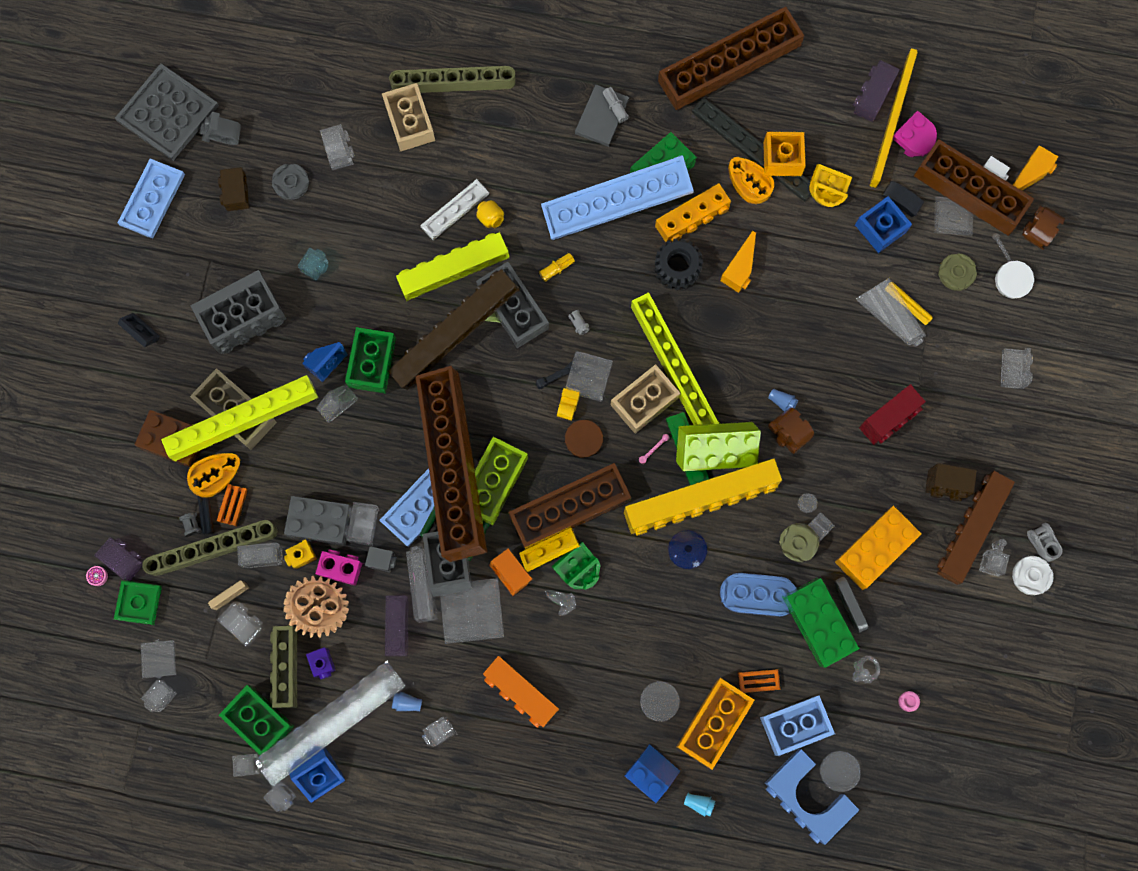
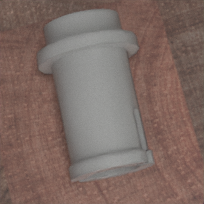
M579 310L569 314L568 317L576 328L575 332L579 333V335L586 334L589 331V324L585 323Z

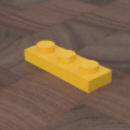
M569 528L520 552L519 555L525 570L529 572L579 547V543L573 529Z

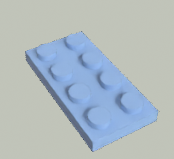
M149 159L118 224L153 239L185 176L184 172Z
M429 468L379 520L407 547L419 537L434 507Z

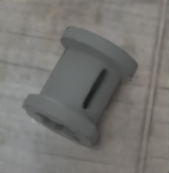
M188 513L179 517L184 525L185 537L194 536L202 532L197 524L196 513Z

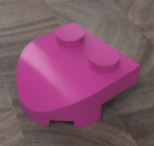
M919 111L893 135V140L904 148V154L910 157H924L928 155L935 145L937 138L935 126Z

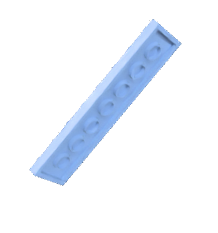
M682 155L542 203L541 206L551 239L555 240L694 193Z

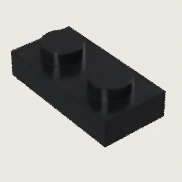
M134 313L119 319L118 325L143 347L158 342L160 336Z

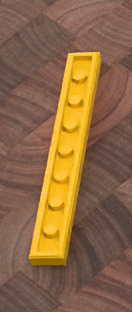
M912 48L906 58L870 182V186L874 188L878 186L883 174L917 56V50Z

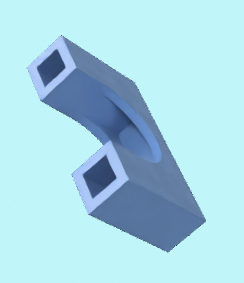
M798 749L765 782L768 786L766 790L773 798L777 796L782 801L780 805L786 812H792L796 816L794 820L802 828L805 826L811 832L809 836L817 844L821 842L825 845L859 809L846 795L840 794L827 809L820 813L810 814L804 811L797 802L796 787L799 781L816 764L802 749Z

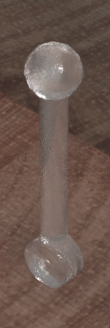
M994 233L992 238L997 241L1008 262L1014 261L1010 258L999 239L1000 235Z

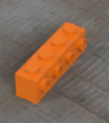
M499 656L483 673L486 677L484 681L492 688L497 686L501 690L499 694L506 701L509 699L516 703L514 708L522 715L526 712L531 716L529 721L537 728L540 725L544 728L559 710Z

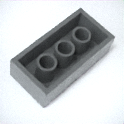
M506 262L478 279L476 283L477 287L482 283L485 284L493 272L502 269L520 288L494 312L515 346L519 348L549 329V322L510 263Z

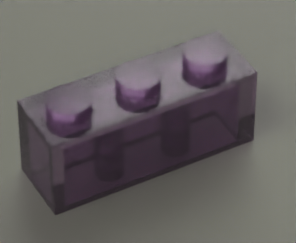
M881 60L877 66L873 65L869 76H871L870 81H865L861 89L863 91L862 96L858 95L854 102V106H856L854 114L874 122L900 69Z
M386 596L385 656L408 657L407 596Z

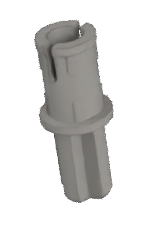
M606 88L603 91V95L610 105L609 109L613 110L619 123L626 121L629 115L622 106V100L618 99L613 88Z

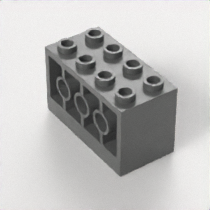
M259 270L190 305L210 344L219 354L229 353L233 350V347L239 344H246L250 341V338L256 335H263L267 332V329L280 326L287 319Z

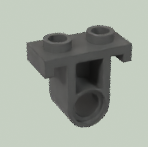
M212 111L210 116L206 117L205 122L201 125L200 134H203L202 141L209 143L210 140L229 145H237L239 143L241 124L219 117L220 113Z

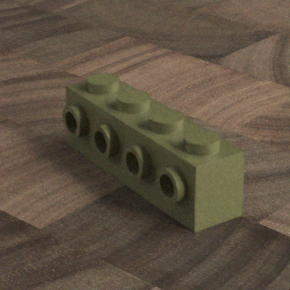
M273 626V632L270 634V641L273 644V652L270 654V661L273 664V672L270 673V682L272 684L270 702L272 708L297 707V631H295V626Z

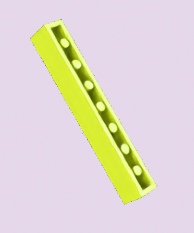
M647 293L632 300L631 308L670 382L680 392L679 398L693 425L719 424L650 294Z
M306 375L161 440L168 457L177 461L319 397L312 381Z

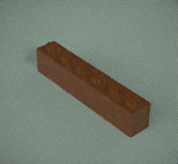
M996 471L985 474L981 481L983 485L981 490H977L972 498V501H974L972 507H968L963 515L965 518L963 524L960 523L954 532L956 534L954 541L951 540L946 547L948 552L945 558L942 557L937 564L939 569L936 574L956 585L963 583L1015 483L1014 481Z

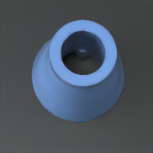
M773 389L768 397L783 411L790 407L795 408L798 403L795 396Z
M400 691V693H394L392 709H396V711H420L422 699H417Z

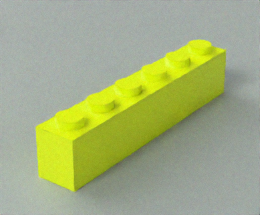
M500 232L497 234L491 233L485 239L470 242L466 247H458L449 254L438 255L430 262H421L411 270H402L399 275H396V278L406 301L506 260L509 258V252Z

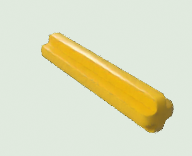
M894 282L887 285L885 291L924 325H927L933 317Z

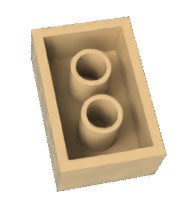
M417 83L382 93L400 152L435 141L433 129Z
M655 364L611 400V406L636 434L678 400L680 392Z

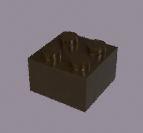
M937 463L928 470L925 493H930V496L936 498L946 496L950 497L952 501H962V499L974 493L977 470Z

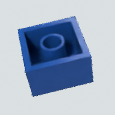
M889 196L860 216L855 224L878 253L904 235L912 225Z

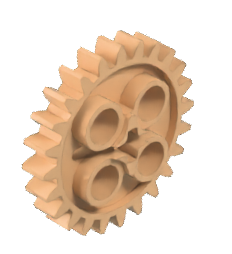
M312 576L311 581H308L305 577L303 584L297 581L296 587L291 586L290 592L286 593L284 605L286 606H284L283 612H286L285 619H291L290 626L296 624L295 631L303 629L302 635H305L308 631L310 632V637L317 633L318 637L321 638L322 632L326 636H329L330 630L335 633L337 627H342V621L346 620V614L349 610L346 608L349 601H345L347 595L341 594L343 588L336 589V582L330 585L329 578L323 582L322 576L319 577L318 581L315 580L314 576ZM314 593H320L322 596H317ZM298 603H304L306 606H301ZM326 607H331L334 610L330 611ZM315 617L318 619V621H313L310 618Z

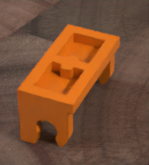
M509 549L490 562L489 566L512 596L527 586L532 580Z

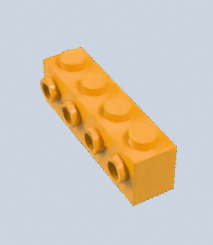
M718 183L656 219L655 227L665 242L669 240L673 242V239L676 238L680 240L683 234L694 232L700 224H707L713 220L714 216L726 213L729 210L731 200Z

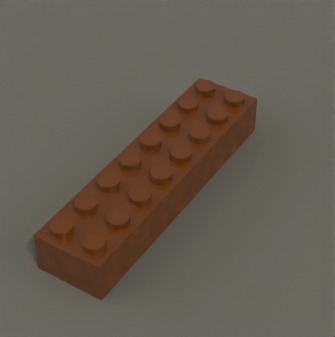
M784 7L659 71L658 82L675 110H678L800 47L804 34L787 7Z

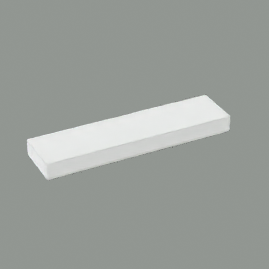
M476 179L421 224V228L432 240H435L487 197L489 192Z

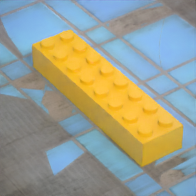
M771 459L625 506L624 515L630 533H636V536L647 533V530L652 527L657 530L665 527V524L671 521L673 524L682 522L686 516L691 515L694 518L702 515V512L708 509L710 512L719 510L723 504L731 506L739 503V500L745 497L746 500L757 497V494L761 492L765 494L774 492L781 483L782 478L775 459Z

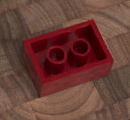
M910 384L866 419L859 429L873 445L878 441L882 444L894 433L892 430L897 432L909 420L918 415L923 410L921 406L926 401Z

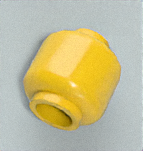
M483 201L478 205L476 216L485 227L497 228L504 220V212L495 201Z

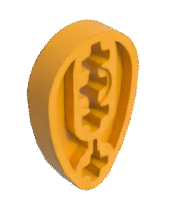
M740 157L731 159L728 167L729 175L739 195L745 201L752 204H760L768 200L774 188L772 176H765L764 168L753 161ZM734 164H735V165L740 164V165H741V166H740V169H739V168L734 169V168H733V167H734ZM747 177H753V181L747 182L746 179ZM753 183H759V189L757 187L753 188ZM760 190H761V191L766 190L765 195H764V194H761V195H760V194H759V191H760Z
M222 453L203 458L194 463L187 475V483L190 490L200 497H212L218 494L236 475L240 466L239 457L232 453ZM228 459H230L231 461L235 460L234 467H232L231 465L226 466L228 463ZM211 469H214V471L219 470L218 477L213 475L210 477V482L203 481L201 488L193 486L194 480L201 481L203 479V474L209 476Z

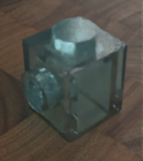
M309 248L298 264L299 270L317 281L321 273L324 274L328 268L326 254L319 249L313 250Z

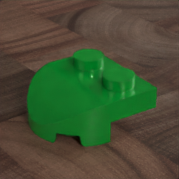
M580 541L579 547L567 552L551 567L571 588L586 590L594 586L598 581L601 566L598 559Z

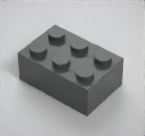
M291 496L284 535L289 538L346 546L352 507L348 504Z
M438 531L423 534L429 585L433 597L472 590L468 558L449 562L441 556Z

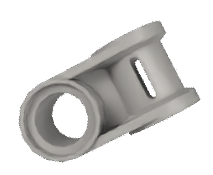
M1043 523L1041 527L1035 530L1027 531L1028 538L1034 545L1040 558L1051 562L1061 556L1062 547L1048 523ZM1047 548H1051L1054 551V556L1048 554Z

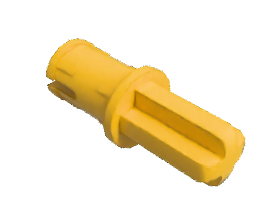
M568 253L559 260L552 261V264L539 271V274L543 281L546 282L554 275L561 274V271L573 264L575 260Z

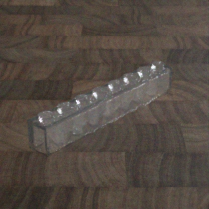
M386 661L254 761L260 772L274 786L404 688L405 684L388 661Z

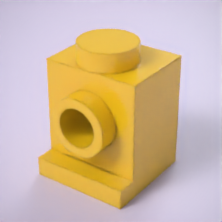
M306 539L285 550L287 555L284 556L287 565L289 567L292 566L294 569H298L317 559L309 541ZM300 551L301 556L299 558H295V553Z

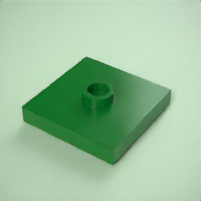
M121 580L114 620L154 625L162 586Z

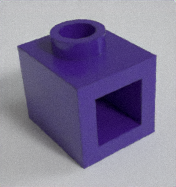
M324 647L306 654L313 677H320V680L332 676L331 672L336 671L328 648Z

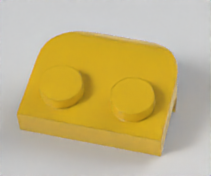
M817 164L809 186L810 193L823 206H837L848 197L846 193L852 177Z

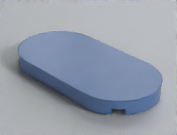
M735 573L723 581L720 588V598L724 606L733 612L780 617L790 613L782 596L795 590L796 587L790 580L784 577Z

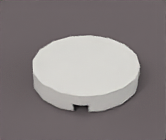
M1007 262L999 268L996 274V287L1002 295L1008 298H1021L1028 294L1033 287V272L1023 262Z
M1036 556L1022 558L1016 563L1012 577L1014 584L1021 592L1027 595H1038L1050 588L1053 582V571L1046 560Z

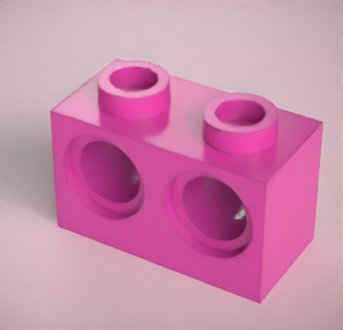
M328 550V553L322 551L315 574L356 586L363 564L358 561V557L348 554L347 557L339 556L340 552ZM331 559L334 560V567L332 569H327V561ZM352 564L354 566L353 572L345 574V567Z

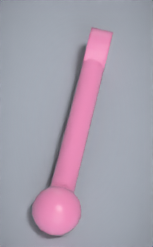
M664 434L662 439L645 456L639 458V462L645 464L647 458L661 444L668 441L670 436Z

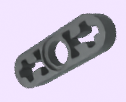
M845 577L834 580L836 590L855 630L858 633L867 630V622Z

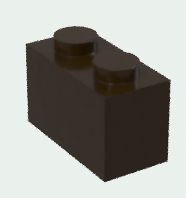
M243 168L220 170L218 184L222 188V194L219 195L221 205H224L227 211L250 209L247 177Z

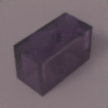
M110 537L94 556L123 580L130 581L143 566V562L140 560L142 556L134 550L130 552L126 548L127 544L120 538L116 540Z

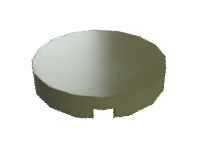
M951 254L941 262L938 275L941 282L947 288L961 291L967 289L975 281L977 276L976 265L970 257L964 254Z
M802 523L792 524L780 536V546L783 549L784 555L790 560L796 562L807 561L818 551V536L808 525Z

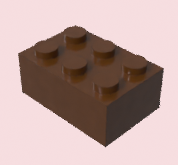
M149 410L134 444L143 451L189 468L197 462L202 451H197L177 461L169 458L161 439L193 425Z

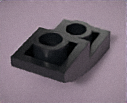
M894 181L889 182L881 195L883 198L889 196L895 205L901 207L910 217L916 216L924 203L916 194Z

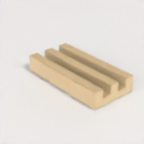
M240 580L210 600L208 604L211 609L218 610L249 589L246 582Z

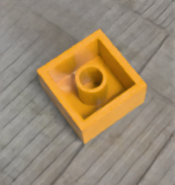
M767 132L764 139L765 176H802L805 169L804 132Z

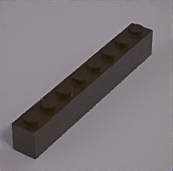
M500 269L493 272L485 284H480L472 296L464 298L461 302L462 305L457 309L451 310L443 322L440 321L433 327L434 330L431 333L422 336L419 339V343L415 347L409 348L401 360L398 359L392 363V368L388 372L403 389L408 390L416 383L417 375L431 370L520 290L505 271Z

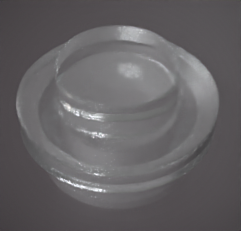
M803 494L798 499V507L805 513H811L817 507V499L812 494Z

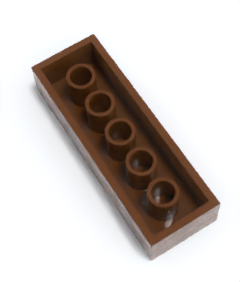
M939 139L914 175L915 178L1007 236L1015 229L1034 200L1031 196Z
M615 463L508 513L526 550L569 528L573 529L630 502L631 496Z

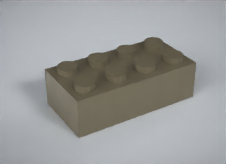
M217 368L190 396L212 417L251 400L247 394ZM272 418L234 436L252 450L277 422Z

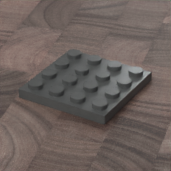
M160 63L115 119L174 161L200 130L202 123L205 122V118L209 117L212 111L214 112L219 105L212 98Z

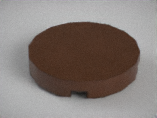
M579 420L568 427L565 434V443L567 449L574 456L579 458L591 457L600 450L603 443V434L594 422Z

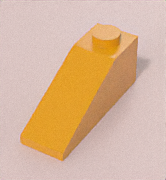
M1039 145L1013 186L1022 191L1043 179L1047 173L1052 174L1057 166L1055 162L1058 156Z
M754 231L751 232L720 280L738 293L742 288L746 289L751 282L749 277L752 271L756 236Z

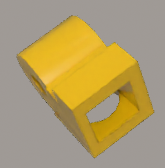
M563 388L557 417L572 421L580 392Z

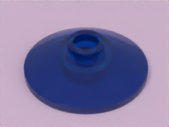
M685 530L673 536L669 543L668 553L676 566L683 569H693L701 565L705 560L707 545L700 534ZM685 546H691L692 551L686 552Z

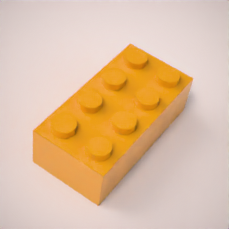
M892 506L835 563L864 590L921 533Z
M719 678L676 747L713 770L753 704L754 699Z

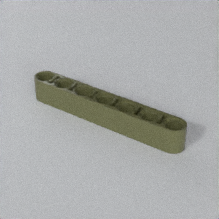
M510 66L396 70L389 76L392 90L415 84L413 83L414 80H420L417 83L420 93L511 89L516 83L515 71ZM505 76L511 77L510 79H504ZM471 77L475 78V79L472 80V81L467 80L468 78H471ZM493 77L491 80H486L485 78ZM451 78H456V79H457V80H455V81H453V82H452V81H449ZM433 79H438L437 82H431ZM398 80H401V81H402V82L399 83V84H396V83H395V82L398 81Z
M262 520L146 558L143 562V570L153 576L176 571L272 540L277 535V527L268 520ZM271 526L270 533L264 535V527ZM251 531L252 538L245 541V534ZM232 537L233 544L226 547V540ZM214 544V550L208 553V545ZM191 550H195L196 554L194 558L189 559V552ZM176 556V563L170 565V558ZM157 562V569L151 571V564Z

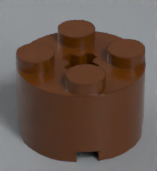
M1040 205L1034 214L1033 222L1028 221L1022 235L1025 240L1044 250V247L1050 244L1060 230L1057 226L1059 223L1063 225L1065 218L1050 208Z
M790 407L774 419L768 427L777 436L776 442L781 447L786 446L794 454L813 438L814 431L808 421H802L799 418L801 414Z

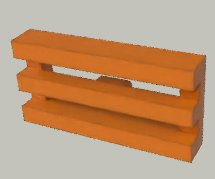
M230 484L227 485L217 518L218 522L237 527L248 489ZM232 490H234L226 518L224 519V515L228 506ZM238 492H241L233 521H230Z
M778 669L738 673L740 691L743 693L780 690ZM774 674L775 677L768 679L746 681L743 680V677ZM775 682L776 685L768 687L746 689L744 688V685Z

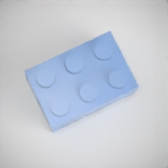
M820 696L811 697L760 717L775 756H780L835 734Z

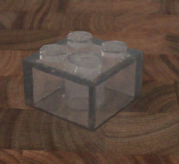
M576 351L566 383V389L580 392L582 397L602 402L613 361Z

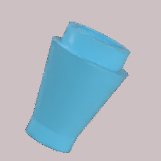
M688 793L684 805L705 817L706 815L711 816L715 801L711 797Z

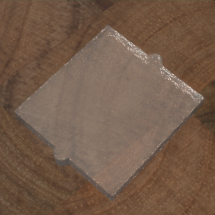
M156 640L155 642L141 643L142 678L157 677L160 679L162 676L176 675L174 640Z

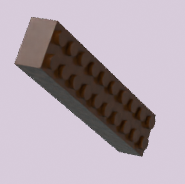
M452 366L417 375L416 382L441 556L449 562L487 553L460 375Z

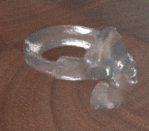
M547 590L545 593L551 601L563 606L559 610L560 616L569 614L576 607L573 593L565 595L563 592L558 593L552 590Z
M872 656L861 657L858 661L854 662L855 670L852 680L854 682L864 681L865 683H871L880 675L879 662ZM866 660H870L875 664L876 671L874 675H870L867 669H863V664Z

